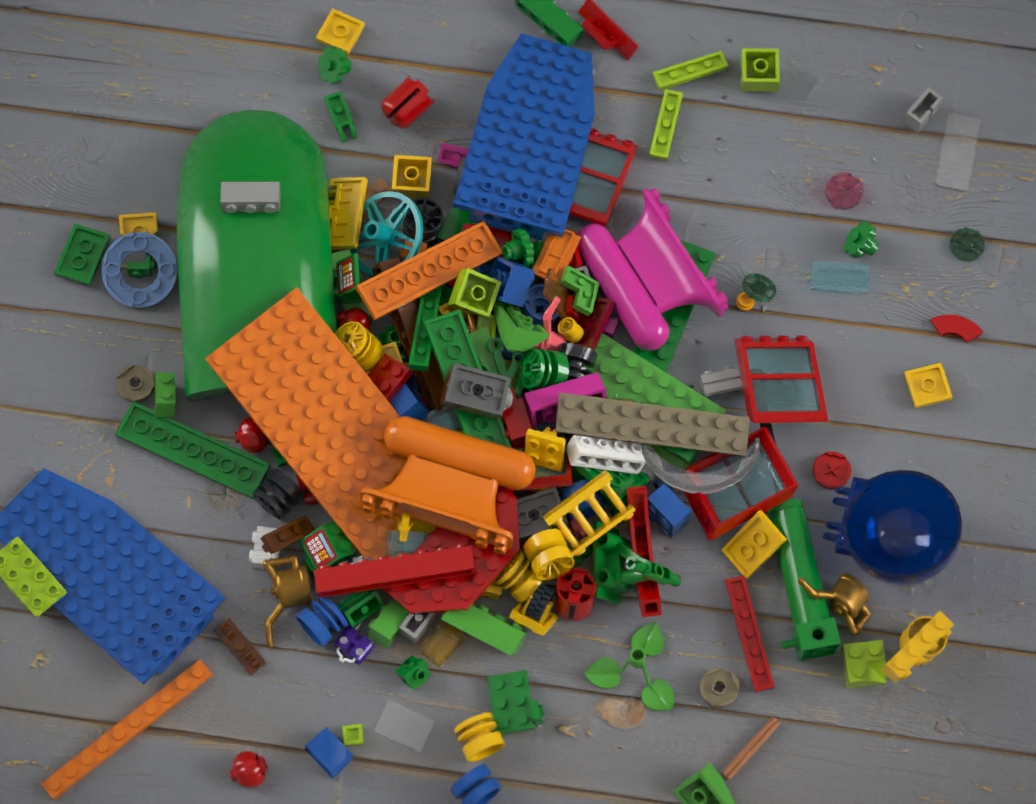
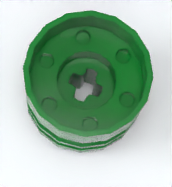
M530 348L523 355L520 365V378L526 388L542 389L566 382L568 379L569 362L564 352Z

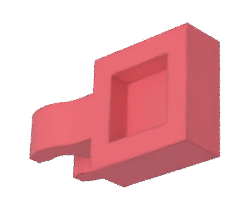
M574 518L570 522V532L576 539H584L588 535Z

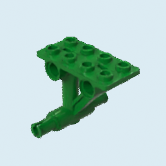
M593 522V530H596L603 523ZM611 528L593 542L594 582L596 581L595 598L614 605H620L621 594L628 593L634 583L651 580L662 585L670 584L678 587L682 580H678L682 579L681 576L672 573L669 568L662 566L660 563L646 560L631 550L630 541L620 537L618 529ZM622 557L627 559L625 563L629 565L625 566L629 569L628 571L622 570Z

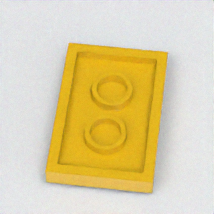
M761 510L721 550L741 574L748 579L787 539Z

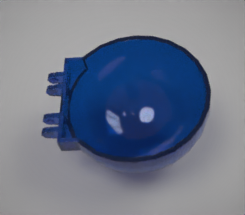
M896 470L884 472L870 479L853 477L851 488L836 487L835 492L848 496V499L833 498L832 503L845 507L841 523L831 521L826 523L828 529L839 531V533L825 532L823 538L836 542L835 552L837 554L851 556L864 572L876 580L891 585L907 586L919 584L935 577L954 558L961 542L963 525L961 512L953 494L937 479L918 471Z

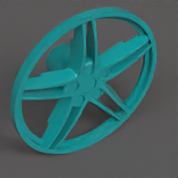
M393 191L378 193L364 202L363 212L367 209L370 221L366 223L364 234L360 236L358 244L370 239L372 241L361 244L356 249H350L351 254L357 253L356 250L376 245L375 262L378 264L379 262L389 260L391 245L411 250L404 261L416 256L423 239V220L416 204L409 197ZM386 197L402 200L401 204L397 208L395 207L386 220L375 201ZM410 209L416 223L415 240L396 231ZM400 237L413 243V247L396 242L397 238ZM359 258L360 269L374 276L372 269L368 268Z

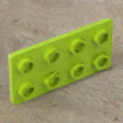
M19 537L13 539L0 550V577L2 581L35 617H39L67 594L62 585Z

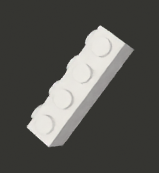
M573 435L565 447L572 466L639 474L647 462L642 446L638 443Z

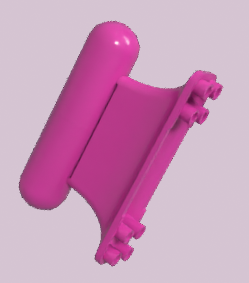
M646 188L642 191L645 202L643 215L637 225L624 237L615 242L605 227L593 223L584 226L578 231L577 235L581 236L579 249L583 262L587 265L593 278L599 282V287L605 297L615 302L613 309L632 340L642 350L653 351L660 349L669 337L670 330L667 322L661 315L662 313L679 306L693 304L709 308L720 318L724 316L723 311L728 309V305L723 291L718 292L716 288L718 284L714 277L705 278L670 226L669 221L671 218L668 214L670 210L665 202L661 204L659 200L661 197L657 189L654 188L649 191Z

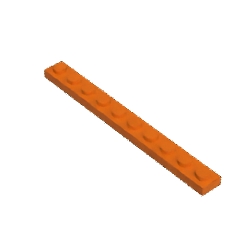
M198 660L41 783L43 788L53 800L57 799L213 676L210 670L201 660Z

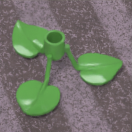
M657 622L645 625L633 635L630 659L626 660L621 669L618 670V663L614 659L604 657L596 660L585 671L586 678L592 684L603 689H611L619 685L621 681L619 673H622L629 664L637 669L642 668L647 685L649 686L642 691V702L644 705L656 711L671 710L674 706V692L669 683L662 679H657L651 684L646 670V655L656 656L664 649V637Z

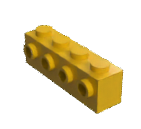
M939 611L881 670L894 683L900 678L904 681L912 673L909 669L913 665L918 667L925 660L923 655L927 651L931 654L939 646L936 642L940 638L944 641L952 633L949 629L954 624Z

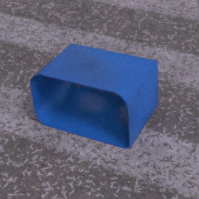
M328 727L305 745L308 754L333 779L353 760L352 753Z

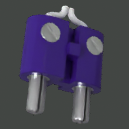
M362 621L353 628L348 626L333 643L337 654L340 656L339 661L342 663L347 661L360 665L375 647L373 639L359 635L360 632L358 631L364 625ZM342 654H343V655L346 654V655L349 656V657L342 659V658H343Z

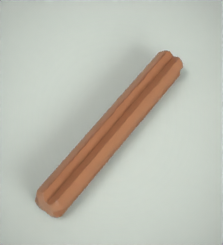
M772 717L724 769L722 775L725 779L731 780L779 727L780 722L776 718Z

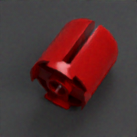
M411 75L383 99L381 103L385 117L389 119L393 116L391 123L401 129L407 128L435 103L434 99L431 101L427 95L429 90L418 79L416 81L410 79Z
M571 568L570 571L559 576L554 603L557 613L562 618L569 619L571 606H575L573 621L585 619L591 613L596 592V581L594 582L588 571L580 568ZM575 584H579L578 591L574 590Z

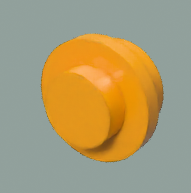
M748 292L740 293L736 298L737 307L743 311L752 309L755 304L754 297Z

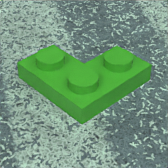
M568 265L564 268L560 284L576 292L572 308L589 316L593 312L599 282Z

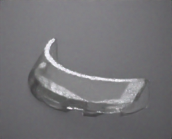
M760 438L754 439L745 457L742 456L733 464L712 472H691L677 468L662 459L650 444L642 443V455L655 475L669 486L687 493L710 494L732 487L752 470L759 458Z

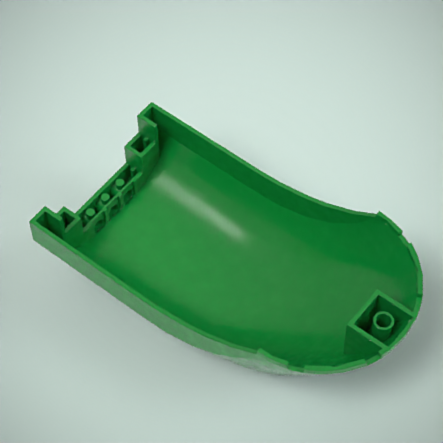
M244 110L232 112L214 120L194 138L185 152L181 163L177 197V254L185 395L188 401L207 400V396L225 395L224 391H230L206 362L205 358L296 287L335 334L337 331L326 164L323 154L312 136L298 123L275 112ZM221 182H279L281 190L280 212H222L220 203Z

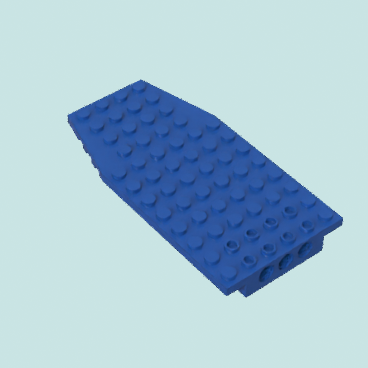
M523 33L519 35L487 84L453 203L454 208L471 212L469 221L476 223L484 221L487 226L512 233L513 230L525 229L530 238L541 241L544 233L563 238L595 115L591 52Z
M45 468L0 512V541L4 547L13 539L19 537L66 590L67 594L52 606L143 685L156 672L161 675L214 619L212 613L226 599L223 594L112 500Z

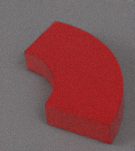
M952 314L940 315L932 318L930 321L940 337L956 335L968 343L983 335L982 329L976 323L963 316Z

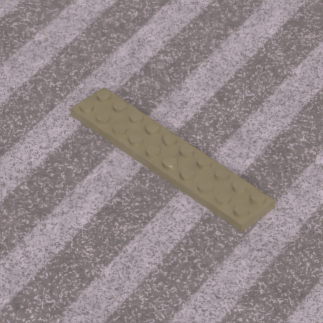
M560 392L558 395L555 432L745 457L750 417Z

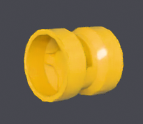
M571 317L562 319L558 325L559 333L565 336L570 343H576L583 337V328Z

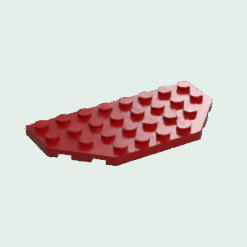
M498 486L495 499L496 519L501 528L513 535L512 547L507 549L505 554L495 552V546L487 544L486 548L477 547L475 539L440 527H436L412 553L417 554L421 550L432 552L440 547L451 549L456 548L460 544L471 545L476 574L382 589L410 614L468 610L520 553L517 497L507 488Z

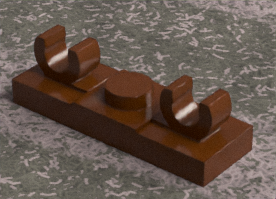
M304 515L263 535L260 538L264 544L262 549L265 553L269 552L272 555L300 541L316 529L308 517Z
M230 618L214 629V632L250 676L266 664L265 660Z

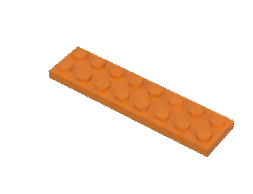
M482 221L360 283L355 288L374 320H377L455 280L460 269L469 268L474 270L495 259L497 256H501L503 252L486 223Z

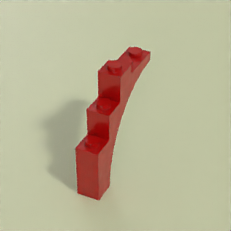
M646 486L627 488V506L631 504L636 510L633 512V516L628 519L631 550L644 559L654 562ZM651 580L635 583L642 617L662 615L658 583Z

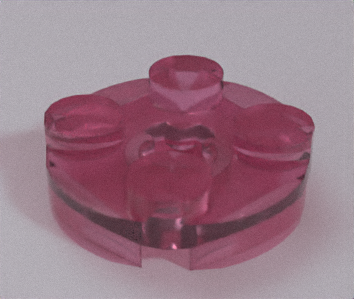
M841 172L831 177L827 183L825 193L833 208L851 209L860 203L864 189L860 179H856L848 172ZM842 187H845L846 190H849L847 194H843L840 191L842 190Z

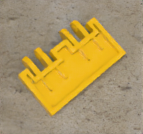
M366 177L330 179V186L333 190H328L329 198H335V200H329L332 249L358 248L368 182Z

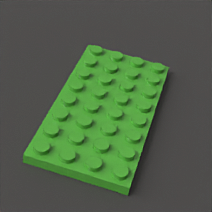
M602 333L594 350L598 354L595 366L588 369L593 374L598 372L606 388V399L643 402L645 404L720 414L726 413L724 408ZM638 443L644 447L645 451L656 458H660L661 461L680 473H683L685 468L691 466L700 452L697 451L690 464H687L658 445Z

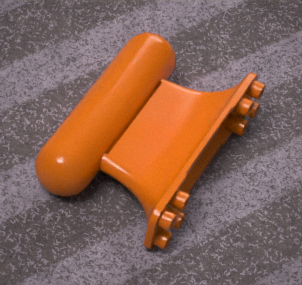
M399 416L391 420L385 430V444L395 454L407 457L408 459L400 474L388 486L381 489L362 488L360 493L361 503L364 504L362 510L370 514L374 512V509L381 510V516L386 519H392L393 514L402 517V514L406 513L410 515L411 519L469 536L471 539L476 540L475 545L477 547L486 548L487 544L495 546L494 551L499 554H505L507 549H511L513 535L501 528L496 519V493L498 486L512 490H522L531 484L536 473L535 462L531 456L513 448L408 416Z

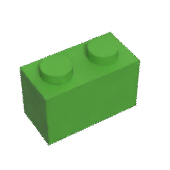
M156 372L155 417H174L176 404L175 373Z
M391 600L388 605L384 604L379 611L380 615L377 619L373 618L368 625V637L386 649L399 635L400 625L410 614L394 600Z

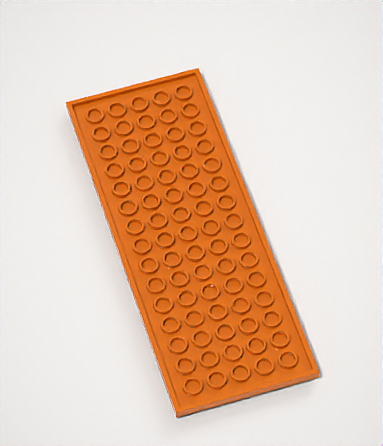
M297 287L205 358L206 362L362 556L364 555L365 559L372 557L373 560H378L382 556L393 558L402 553L412 555L431 534L408 533L407 541L402 542L399 540L400 532H396L397 515L393 514L392 519H386L381 516V510L374 509L372 514L362 510L364 505L361 503L360 498L362 488L381 489L388 486L397 478L407 462V457L397 455L389 450L384 439L386 427L391 420L399 417V414Z

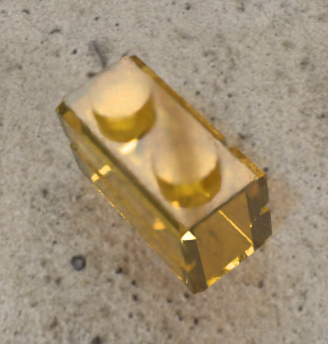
M440 622L434 629L435 634L432 638L427 637L421 645L423 647L422 654L439 668L465 639L464 632L447 622H444V624Z

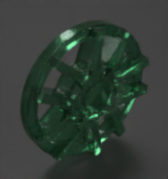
M965 227L958 229L952 235L949 246L952 254L957 259L969 262L978 259L983 254L985 242L984 237L981 236L979 231ZM977 236L979 239L974 241L973 238ZM954 249H961L959 255ZM962 252L967 253L966 257L961 256ZM969 253H972L974 257L969 258Z

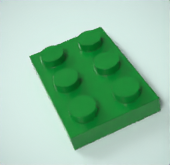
M74 224L54 271L55 276L90 287L111 238L110 234Z
M521 670L489 676L488 685L493 722L497 724L494 731L500 732L501 735L535 729L529 704L531 693L528 671Z

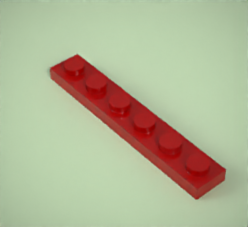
M745 576L725 579L754 692L774 689V682Z

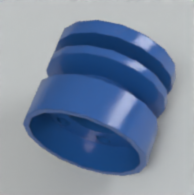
M534 285L528 290L527 302L524 303L523 307L519 306L518 308L522 310L521 314L530 316L533 319L532 323L534 325L540 324L543 326L542 317L554 298L556 296L559 297L561 301L552 314V328L563 309L561 295L549 285Z
M318 596L317 600L319 603L314 600L311 602L315 611L312 612L310 609L304 608L296 615V619L305 632L319 646L324 647L332 640L329 630L331 629L339 634L341 632L339 626L345 628L348 626V623L341 610L333 601L327 597L319 598Z

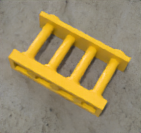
M606 470L542 516L549 526L551 524L556 525L562 532L563 536L572 546L569 549L572 556H579L584 553L585 547L622 520L630 519L633 516V512L636 511L631 504L626 507L610 486V481L613 478ZM599 489L605 491L619 510V513L611 519L594 498V493ZM583 501H588L604 523L596 530H593L578 509V505ZM568 512L573 514L588 535L579 542L562 521V516Z

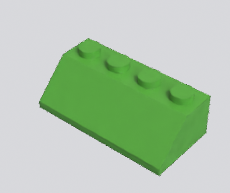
M474 603L465 611H447L441 618V620L510 656L519 652L528 634V631L524 630L525 626L507 621V617L503 614L497 613L495 615L489 611V607L483 604L478 606Z

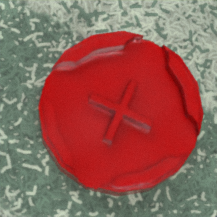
M828 451L816 458L813 465V476L821 487L836 490L848 482L851 476V465L843 454Z

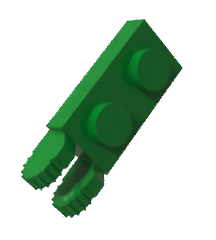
M339 91L324 96V101L342 143L346 142V135L343 129L349 127L351 137L356 139L357 134L353 126L354 122L342 92Z

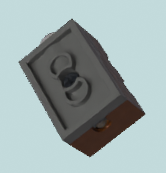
M454 363L448 368L440 405L496 420L502 416L504 410L511 406L513 400V393L509 389L511 378Z
M556 487L517 500L520 548L524 547L526 541L533 535L548 529H558L556 525L551 524L549 526L542 517L561 503ZM564 515L562 516V521L569 529L568 521Z

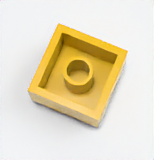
M394 155L392 191L401 193L413 200L418 198L430 199L432 157Z

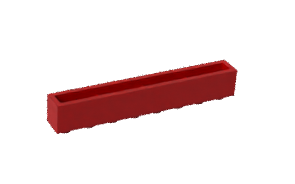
M460 544L456 548L451 549L440 547L432 552L421 550L417 554L412 555L402 553L393 558L382 556L374 561L363 559L354 564L344 562L335 567L325 565L314 570L316 592L319 598L476 574L473 549L471 545L468 546L467 544Z

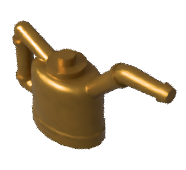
M295 555L270 558L263 561V567L273 581V587H270V594L274 595L275 599L279 601V604L269 618L265 620L267 647H273L272 626L275 625V621L283 610L287 607L309 605L312 602L306 566H299L298 557ZM291 564L290 569L277 572L273 568L274 566Z
M843 573L831 591L814 589L802 577L797 580L799 585L801 584L812 598L829 599L832 611L835 615L844 618L852 636H857L867 620L870 619L871 612L865 606L869 601V593L865 586L853 575ZM861 612V616L855 624L853 619Z

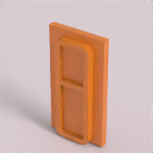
M567 229L564 231L563 238L549 234L532 269L534 270V276L559 285L564 268L569 265L581 240V236L575 235L574 232Z

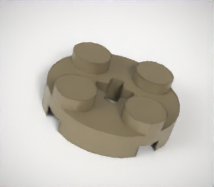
M128 365L117 376L116 388L119 395L131 403L133 401L138 403L148 399L155 390L153 374L145 366ZM133 380L141 381L138 387H132Z
M713 668L708 670L700 681V695L703 701L711 708L727 707L738 696L739 682L731 671L724 670L723 668ZM716 683H719L720 686L724 685L725 688L722 689L721 693L714 690Z

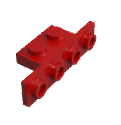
M586 0L578 11L586 19L581 25L585 32L593 37L601 48L606 50L615 48L627 60H630L638 49V44L593 0Z

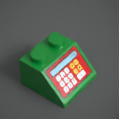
M354 253L337 261L336 269H333V280H337L338 286L334 287V296L338 298L339 305L362 303V298L355 288L361 281L358 253Z
M334 521L320 526L299 541L314 570L325 565L335 567L338 566V563L348 560L350 563L356 554L352 543Z

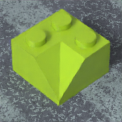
M742 48L740 58L741 91L778 92L780 83L779 49Z
M469 268L460 269L448 306L463 312L489 318L501 282Z
M882 640L843 644L841 657L847 689L886 684V674L881 670L886 665Z

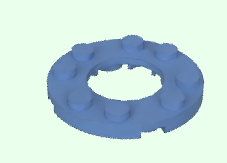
M133 232L119 237L109 246L103 257L102 279L106 289L117 301L130 307L146 308L160 303L171 293L177 281L178 264L174 252L164 240L150 233ZM141 251L149 253L154 257L159 271L153 284L147 288L138 289L131 287L125 282L121 269L127 256Z

